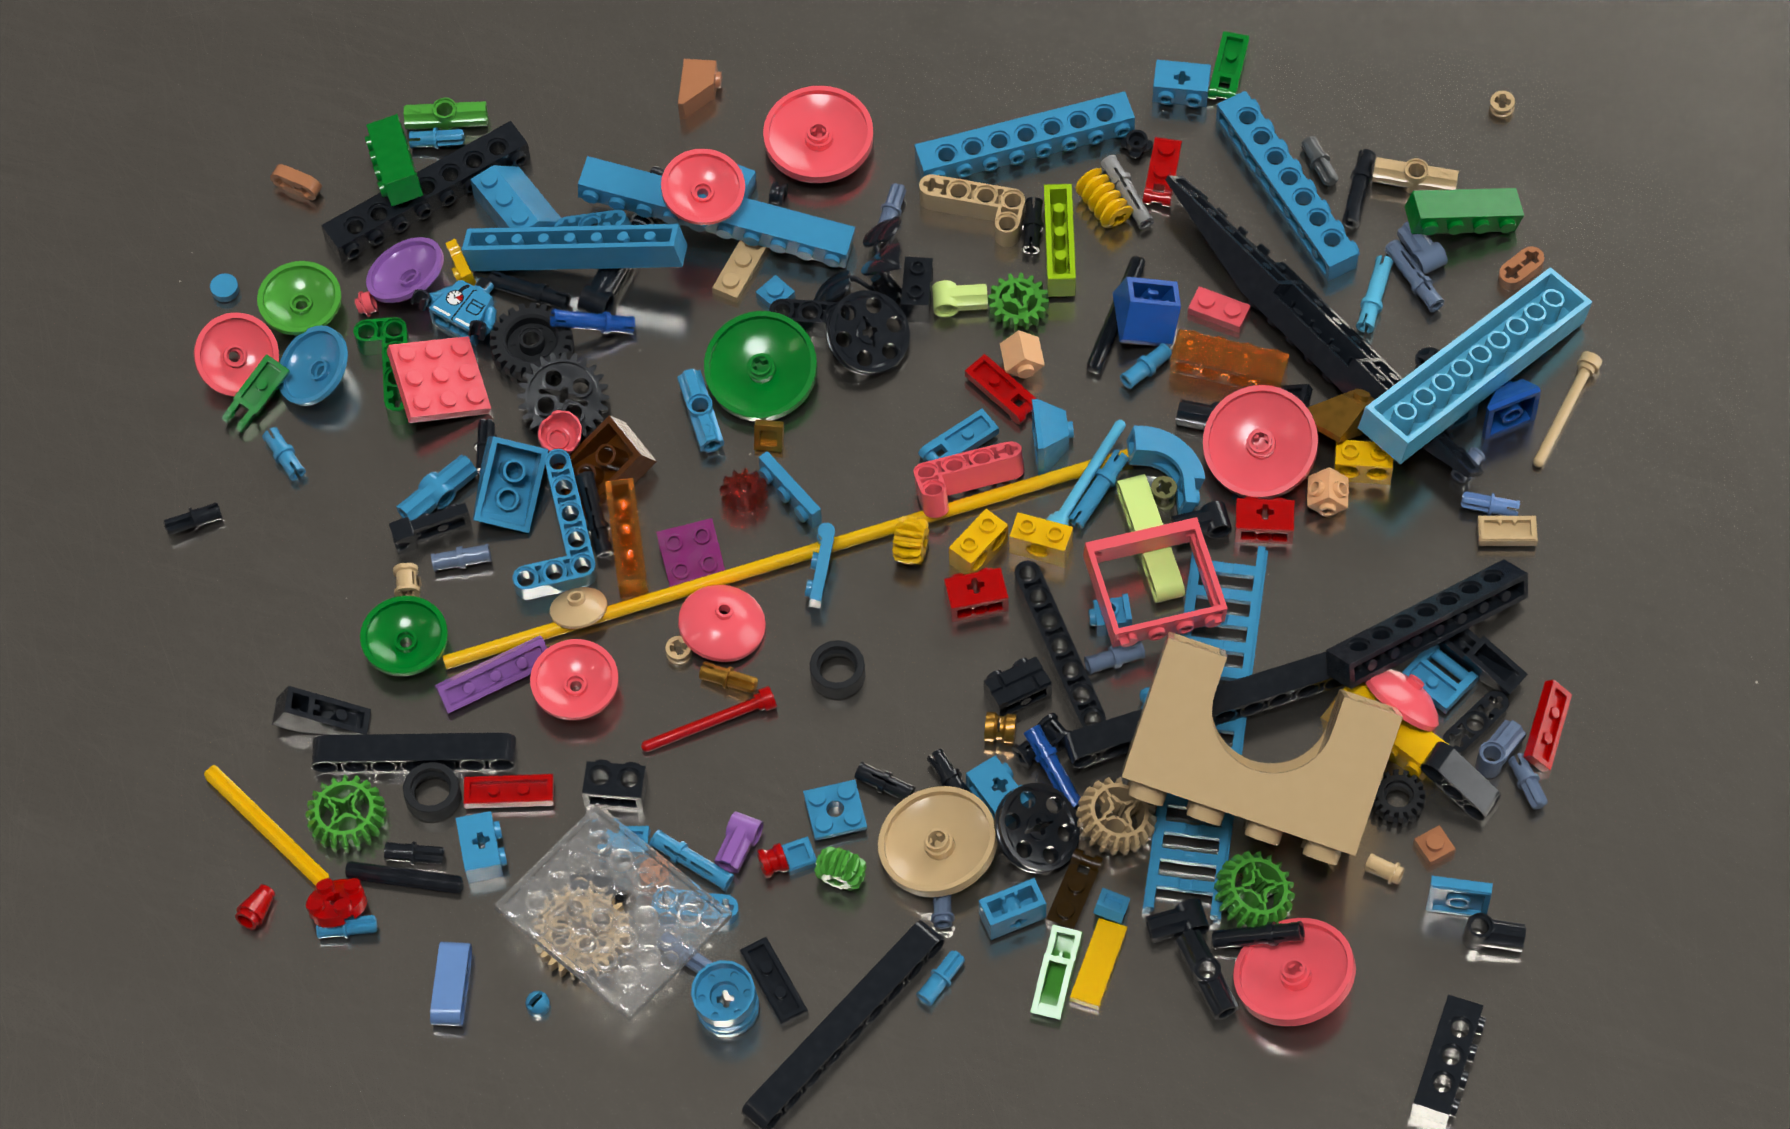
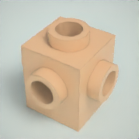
M1330 467L1308 476L1307 506L1325 517L1333 516L1348 508V477Z

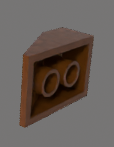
M610 415L569 455L575 479L576 475L580 473L594 472L601 504L636 483L657 462L626 422ZM561 463L556 470L562 469L565 464ZM576 480V484H577V488H578V492H579V496H580V500H581V505H582L583 513H584V515H586L585 508H584L583 501H582V497H581V493H580V489H579V485H578V481ZM562 489L566 495L571 492L570 489Z

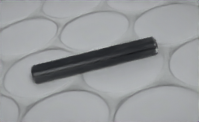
M354 861L347 862L345 868L346 878H357L361 881L451 893H460L463 885L462 877L458 875Z

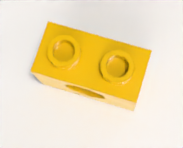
M1017 512L1009 535V553L1065 568L1073 544V527Z

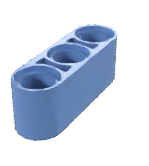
M441 941L439 944L430 1009L431 1025L463 1026L472 962L471 943Z

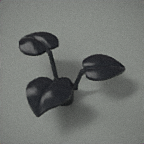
M897 215L878 223L864 236L862 242L864 247L869 248L873 246L876 253L861 269V273L864 276L873 275L871 278L872 285L855 275H851L849 270L841 271L828 278L821 285L814 300L833 301L843 295L852 282H856L868 290L883 293L894 301L898 299L902 294V288L892 277L890 271L902 268V247L898 242L889 244L881 249L880 245L890 240L897 232L901 223V216Z

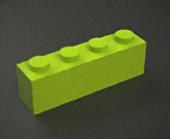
M1072 184L1044 185V220L1048 297L1075 296L1076 270Z

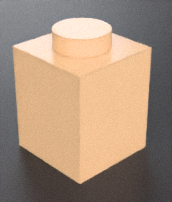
M1018 330L1000 343L1006 373L1027 379L1045 366L1039 337Z

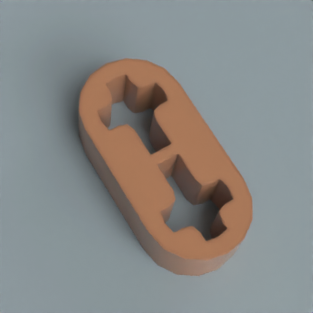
M278 164L270 175L271 181L277 187L307 200H315L322 189L321 183L314 177L283 164Z
M1533 246L1522 249L1501 266L1498 276L1499 285L1509 291L1519 289L1542 270L1545 258L1544 253L1539 248ZM1527 258L1529 260H1533L1534 258L1536 259V263L1531 261L1527 265H1525ZM1517 272L1516 279L1513 277L1506 278L1507 274L1512 276Z

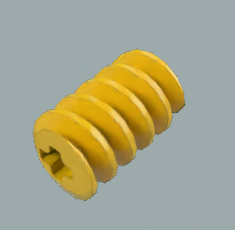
M1095 168L1081 176L1075 187L1076 193L1082 197L1083 202L1088 205L1091 212H1094V216L1100 220V224L1104 228L1117 227L1131 217L1134 209L1131 206H1127V200L1121 198V192L1115 190V185L1113 182H1109V177L1106 174L1101 175L1102 168Z

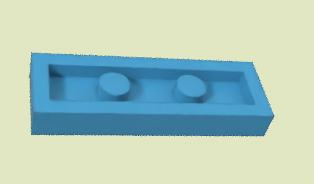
M768 451L759 456L760 469L758 473L766 484L771 483L776 488L777 495L784 503L789 502L794 508V513L801 522L804 523L806 521L813 529L821 524V508Z

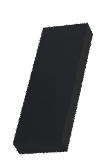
M767 937L739 950L742 959L781 1028L809 1014L807 1007Z

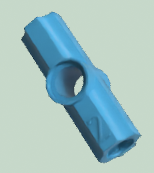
M685 370L681 375L677 376V380L688 411L689 422L693 426L700 451L707 453L718 451L724 445V440L701 370ZM699 409L705 410L703 412H696Z
M461 454L439 473L431 472L421 480L418 489L396 506L398 513L402 518L408 517L411 521L417 519L420 515L431 513L436 508L443 509L454 500L456 492L478 475L477 469L467 456Z

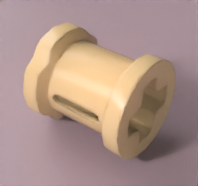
M414 563L395 565L393 567V575L396 577L397 585L394 590L395 597L420 596V588L417 586L416 579L418 566Z

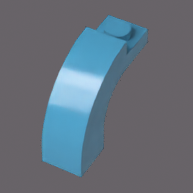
M1134 425L1127 438L1129 465L1154 467L1165 473L1168 477H1171L1177 484L1176 501L1178 515L1192 512L1194 507L1199 505V490L1205 481V473L1199 458L1177 436L1159 428Z

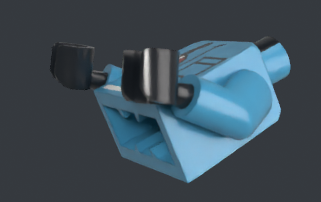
M480 277L474 286L463 280H458L453 286L450 285L436 292L428 293L425 290L417 289L414 291L410 302L412 304L419 303L418 308L421 311H425L426 307H429L433 324L457 337L469 336L470 342L474 346L480 340L483 341L485 336L491 333V330L493 331V325L497 321V310L494 307L493 297L489 294L494 285L485 277Z

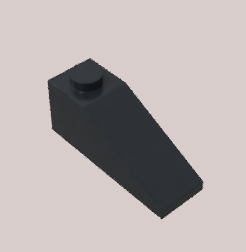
M288 686L276 698L272 725L300 733L363 735L368 732L371 709Z

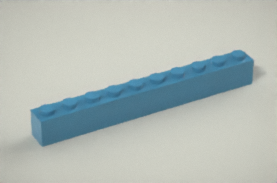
M589 156L586 158L578 182V198H582L588 203H601L609 205L615 210L635 212L641 217H654L668 224L688 226L697 232L707 231L724 239L733 238L741 240L747 245L767 247L776 253H790L797 255L803 260L812 259L823 262L829 267H846L854 241V226L748 198H743L739 209L722 222L711 225L692 224L675 216L666 206L661 193V175ZM705 194L698 195V197L700 198L707 197Z

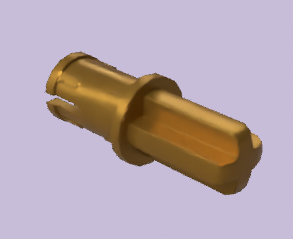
M704 661L703 666L700 668L699 679L722 685L724 689L731 687L748 693H753L757 689L758 679L756 677L736 672L734 667L729 666L725 668Z

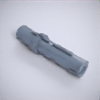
M1396 239L1388 243L1384 251L1412 286V292L1423 300L1430 312L1439 310L1445 301L1434 289L1433 281L1430 277L1422 273L1399 240Z

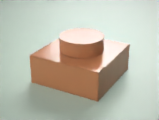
M1440 825L1414 838L1413 844L1429 867L1455 854L1456 848Z

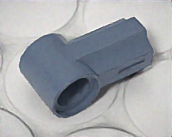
M1408 221L1398 229L1397 236L1424 275L1448 263L1447 255L1439 242H1433L1429 235L1412 234Z
M1505 720L1492 737L1481 745L1475 768L1485 778L1498 776L1505 762L1525 739L1526 732L1520 724L1514 720ZM1486 758H1492L1495 761H1489Z

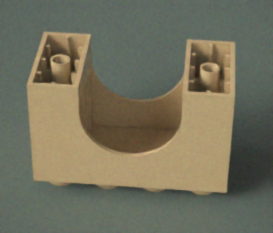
M1169 631L1123 765L1122 778L1131 780L1128 795L1158 806H1163L1167 793L1188 799L1186 809H1188L1186 814L1188 816L1217 826H1221L1225 812L1246 819L1243 826L1245 835L1277 846L1280 844L1283 832L1303 838L1300 846L1303 848L1302 854L1328 864L1337 865L1341 852L1356 856L1403 718L1396 707L1339 689L1325 731L1316 744L1307 752L1292 760L1279 763H1263L1248 759L1234 751L1223 740L1212 717L1214 695L1227 659L1226 650Z

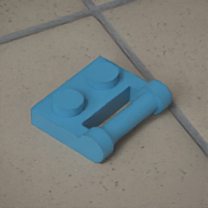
M1438 644L1420 653L1402 672L1407 676L1413 674L1421 679L1424 683L1423 688L1431 696L1434 705L1445 714L1479 680V676L1473 671L1468 672L1443 653ZM1429 660H1435L1438 664H1440L1451 674H1453L1455 677L1461 680V682L1459 684L1455 682L1452 678H1450L1439 668H1437L1435 665L1429 662Z

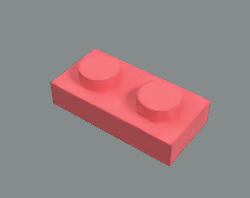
M1199 286L1188 307V314L1240 333L1250 313L1251 306Z

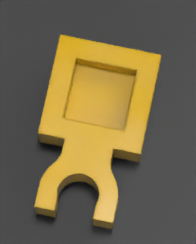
M453 239L446 242L445 244L456 266L451 268L456 280H463L474 286L476 280L457 240Z

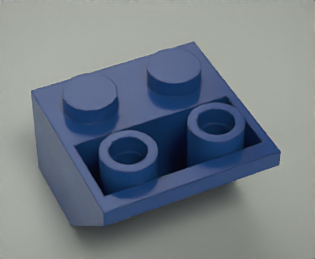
M1126 277L1112 292L1120 342L1154 346L1164 343L1171 347L1181 309L1178 283L1176 281Z

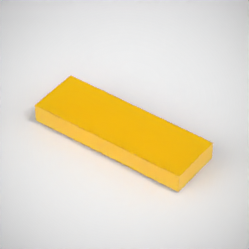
M1102 918L1098 919L1070 995L1071 1002L1099 1010L1126 937L1127 926Z

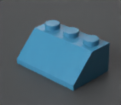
M493 165L470 179L474 198L499 228L554 227L558 220L561 219L559 214L520 167Z

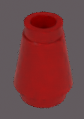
M261 884L259 888L237 907L235 915L237 922L250 930L261 926L275 896L274 890L267 885Z

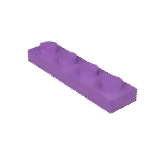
M539 635L436 684L435 688L446 712L449 714L530 675L535 661L547 649L543 637Z

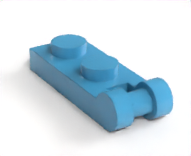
M982 408L925 444L919 450L918 455L923 461H930L974 450L998 435L999 427ZM942 449L945 454L939 457L936 452Z
M822 523L818 527L817 542L820 544L819 553L813 552L810 569L815 570L814 579L807 580L805 597H810L809 607L819 609L835 535V528L830 523Z

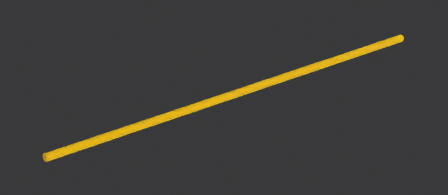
M1127 449L1120 450V453L1118 455H1120L1123 452L1128 457ZM1112 453L1107 455L1099 469L1103 468ZM1091 460L949 502V510L942 517H928L924 514L923 510L906 515L905 517L915 516L926 520L929 524L1081 477ZM901 517L834 537L831 553L894 534L896 524ZM816 542L608 605L604 616L592 625L688 597L693 592L706 586L728 585L812 559L813 552L819 553L820 544ZM552 622L446 654L442 657L447 670L506 652L539 635L546 640L579 629L563 628Z

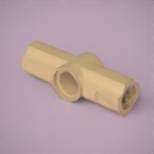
M1377 157L1372 182L1401 186L1408 193L1417 190H1455L1459 171L1428 166L1424 160L1419 158L1403 162Z

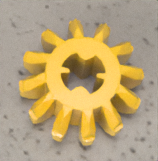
M902 516L899 519L892 541L895 561L907 565H920L923 562V559L926 557V550L928 549L930 531L926 520L915 516Z

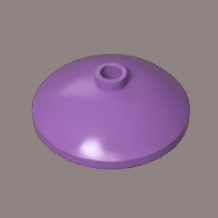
M425 237L410 238L393 245L383 252L370 267L366 278L368 291L372 297L384 303H399L412 299L415 290H427L437 279L444 262L443 251L438 243Z

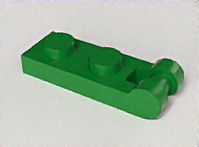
M1223 31L1209 87L1208 99L1216 100L1217 97L1228 99L1237 95L1249 46V35ZM1220 83L1230 84L1229 88L1219 87Z

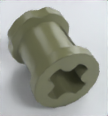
M1157 477L1152 482L1151 491L1158 511L1168 512L1174 508L1176 503L1177 484L1171 477Z

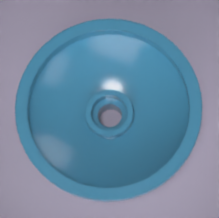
M321 325L308 328L306 332L296 336L291 341L280 360V364L290 370L289 375L279 387L280 392L288 401L299 406H309L322 401L336 389L344 376L348 359L347 345L343 336L333 328Z

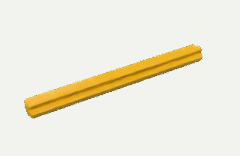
M212 765L204 772L205 779L315 886L320 880L330 879L329 874L216 765Z

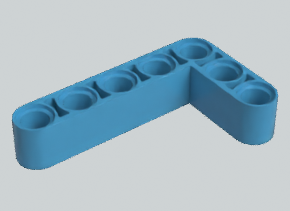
M562 449L551 450L545 457V466L566 556L523 565L514 571L513 584L515 592L524 600L562 593L574 588L588 587L597 578L595 559L569 454ZM556 463L565 464L562 469L556 470L552 468ZM564 488L571 490L567 495L558 494ZM569 514L578 516L573 521H566L564 519ZM575 540L584 542L580 547H572L570 545ZM581 566L590 568L586 573H578L576 571ZM555 572L562 574L557 580L548 578L550 574ZM524 579L534 581L529 586L520 585V582Z

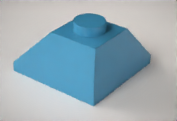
M1032 399V434L1038 475L1048 473L1069 450V438H1074L1073 421H1067L1066 410L1039 399Z

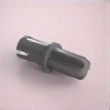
M1316 136L1304 139L1301 142V148L1310 160L1309 166L1311 169L1316 170L1324 185L1327 187L1333 186L1338 182V176L1329 162L1330 156L1324 153Z

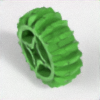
M344 774L340 782H337L336 778L332 777V784L327 786L321 783L322 792L313 791L312 796L314 800H310L307 803L309 811H306L305 817L309 821L307 824L308 830L313 832V839L316 842L320 841L325 849L331 845L332 851L337 853L343 847L344 852L348 854L350 847L355 846L356 850L360 852L361 843L364 842L371 846L370 836L379 837L380 831L378 828H384L385 826L384 817H386L387 811L384 807V798L379 796V789L376 786L372 787L368 780L361 783L357 775L352 781H349L348 776ZM363 802L369 806L366 819L362 817L360 812ZM326 810H329L332 815L329 826L323 823Z
M1247 851L1242 855H1234L1222 865V869L1216 875L1218 881L1214 884L1213 889L1218 891L1215 895V900L1223 902L1219 911L1227 910L1229 913L1227 921L1235 918L1237 920V928L1242 927L1244 924L1247 927H1255L1274 921L1278 924L1279 921L1287 917V913L1292 910L1293 904L1291 902L1295 898V893L1290 891L1294 887V882L1286 880L1290 871L1282 872L1280 870L1282 862L1273 864L1272 855L1263 859L1261 851L1256 852L1253 856L1250 851ZM1242 873V884L1240 887H1235L1236 875ZM1273 895V907L1267 910V898Z

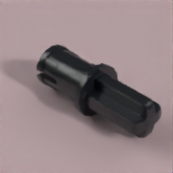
M489 418L480 419L478 422L477 443L474 444V449L477 451L476 469L478 474H480L487 438L495 435V423Z
M215 502L194 510L188 508V513L164 520V527L167 534H174L193 527L195 530H198L199 526L222 520V515L218 503Z
M414 841L412 844L386 842L384 860L410 862L411 865H415L416 862L441 864L444 862L445 849L438 846L417 845V842Z

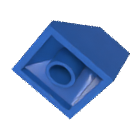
M1520 379L1515 382L1508 381L1497 389L1487 406L1482 431L1483 439L1486 440L1534 421L1541 395L1539 386L1525 379Z

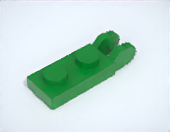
M266 354L233 397V402L224 413L222 420L228 423L234 418L239 407H243L247 410V413L237 424L236 430L241 433L244 432L254 416H258L289 375L290 370Z

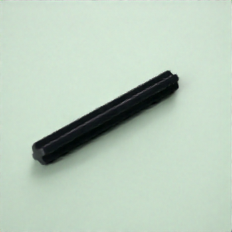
M1136 255L1132 256L1121 282L1126 277L1140 278L1145 267V259ZM1114 300L1087 362V371L1094 374L1101 372L1118 332Z

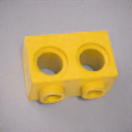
M1345 440L1339 443L1336 441L1334 470L1348 477L1349 482L1391 485L1393 458L1375 442Z
M985 509L950 545L949 564L963 574L975 573L981 570L1008 542V524L988 509Z

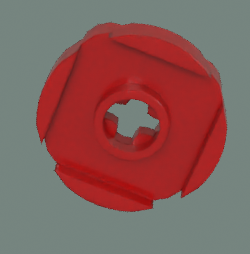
M326 878L320 880L316 884V890L310 894L306 901V908L310 919L312 918L317 926L324 928L338 927L346 924L344 919L351 915L354 916V919L357 918L367 906L365 892L360 880L357 878L338 880Z

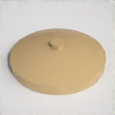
M936 786L920 790L903 799L886 817L878 839L880 860L890 879L901 889L911 894L923 897H942L957 893L975 883L992 863L998 844L994 819L986 804L967 790L951 786Z

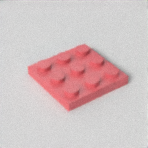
M469 336L388 346L387 354L409 423L489 414L491 405Z

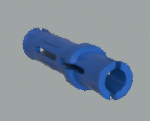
M557 309L551 310V314L554 315L550 316L551 327L598 330L602 334H609L610 332L634 333V329H631V327L635 328L634 316L611 315L610 312L606 311L602 314Z
M1040 724L1024 732V736L1036 755V762H1040L1053 787L1070 801L1073 808L1077 807L1080 796L1056 755L1058 751L1055 746H1051Z

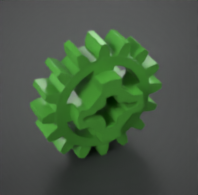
M1010 273L1008 274L1007 281L999 278L998 286L992 285L991 294L988 295L989 313L994 314V321L996 323L1002 320L1003 328L1005 329L1009 325H1013L1014 331H1017L1019 326L1023 325L1025 330H1029V323L1038 326L1039 317L1044 319L1046 317V309H1049L1048 291L1043 290L1042 281L1034 283L1033 275L1028 279H1024L1023 273H1020L1018 278H1014Z

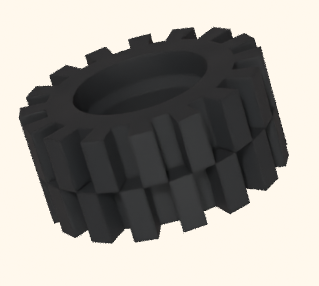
M1394 769L1393 775H1390L1389 771L1383 774L1371 811H1375L1374 817L1377 820L1382 817V824L1386 826L1388 822H1393L1392 828H1397L1398 823H1401L1402 828L1407 827L1409 821L1413 824L1416 822L1417 817L1420 818L1422 815L1426 792L1423 790L1424 785L1421 781L1417 783L1418 777L1413 774L1411 778L1408 777L1409 771L1404 770L1403 775H1399V769ZM1394 790L1402 791L1408 795L1409 803L1404 807L1392 806L1386 799L1387 794Z

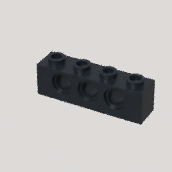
M1448 994L1413 1102L1411 1115L1447 1126L1450 1116L1456 1117L1461 1099L1456 1098L1458 1088L1465 1089L1470 1072L1464 1071L1467 1061L1473 1063L1478 1045L1473 1043L1475 1034L1482 1035L1487 1019L1481 1016L1484 1005ZM1461 1030L1466 1036L1462 1038L1456 1037L1452 1034V1031ZM1452 1057L1458 1063L1449 1065L1444 1062L1443 1058ZM1443 1084L1448 1087L1449 1091L1439 1092L1434 1086Z

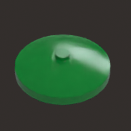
M753 311L729 320L714 334L705 353L704 375L713 398L730 414L749 421H756V419L774 420L791 413L806 400L815 384L818 366L817 356L809 335L793 319L776 312Z

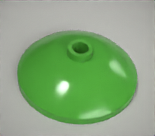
M310 261L290 262L274 269L261 283L257 295V304L263 320L274 330L288 335H300L306 332L308 328L321 325L326 326L336 316L342 300L341 288L335 275L326 267Z

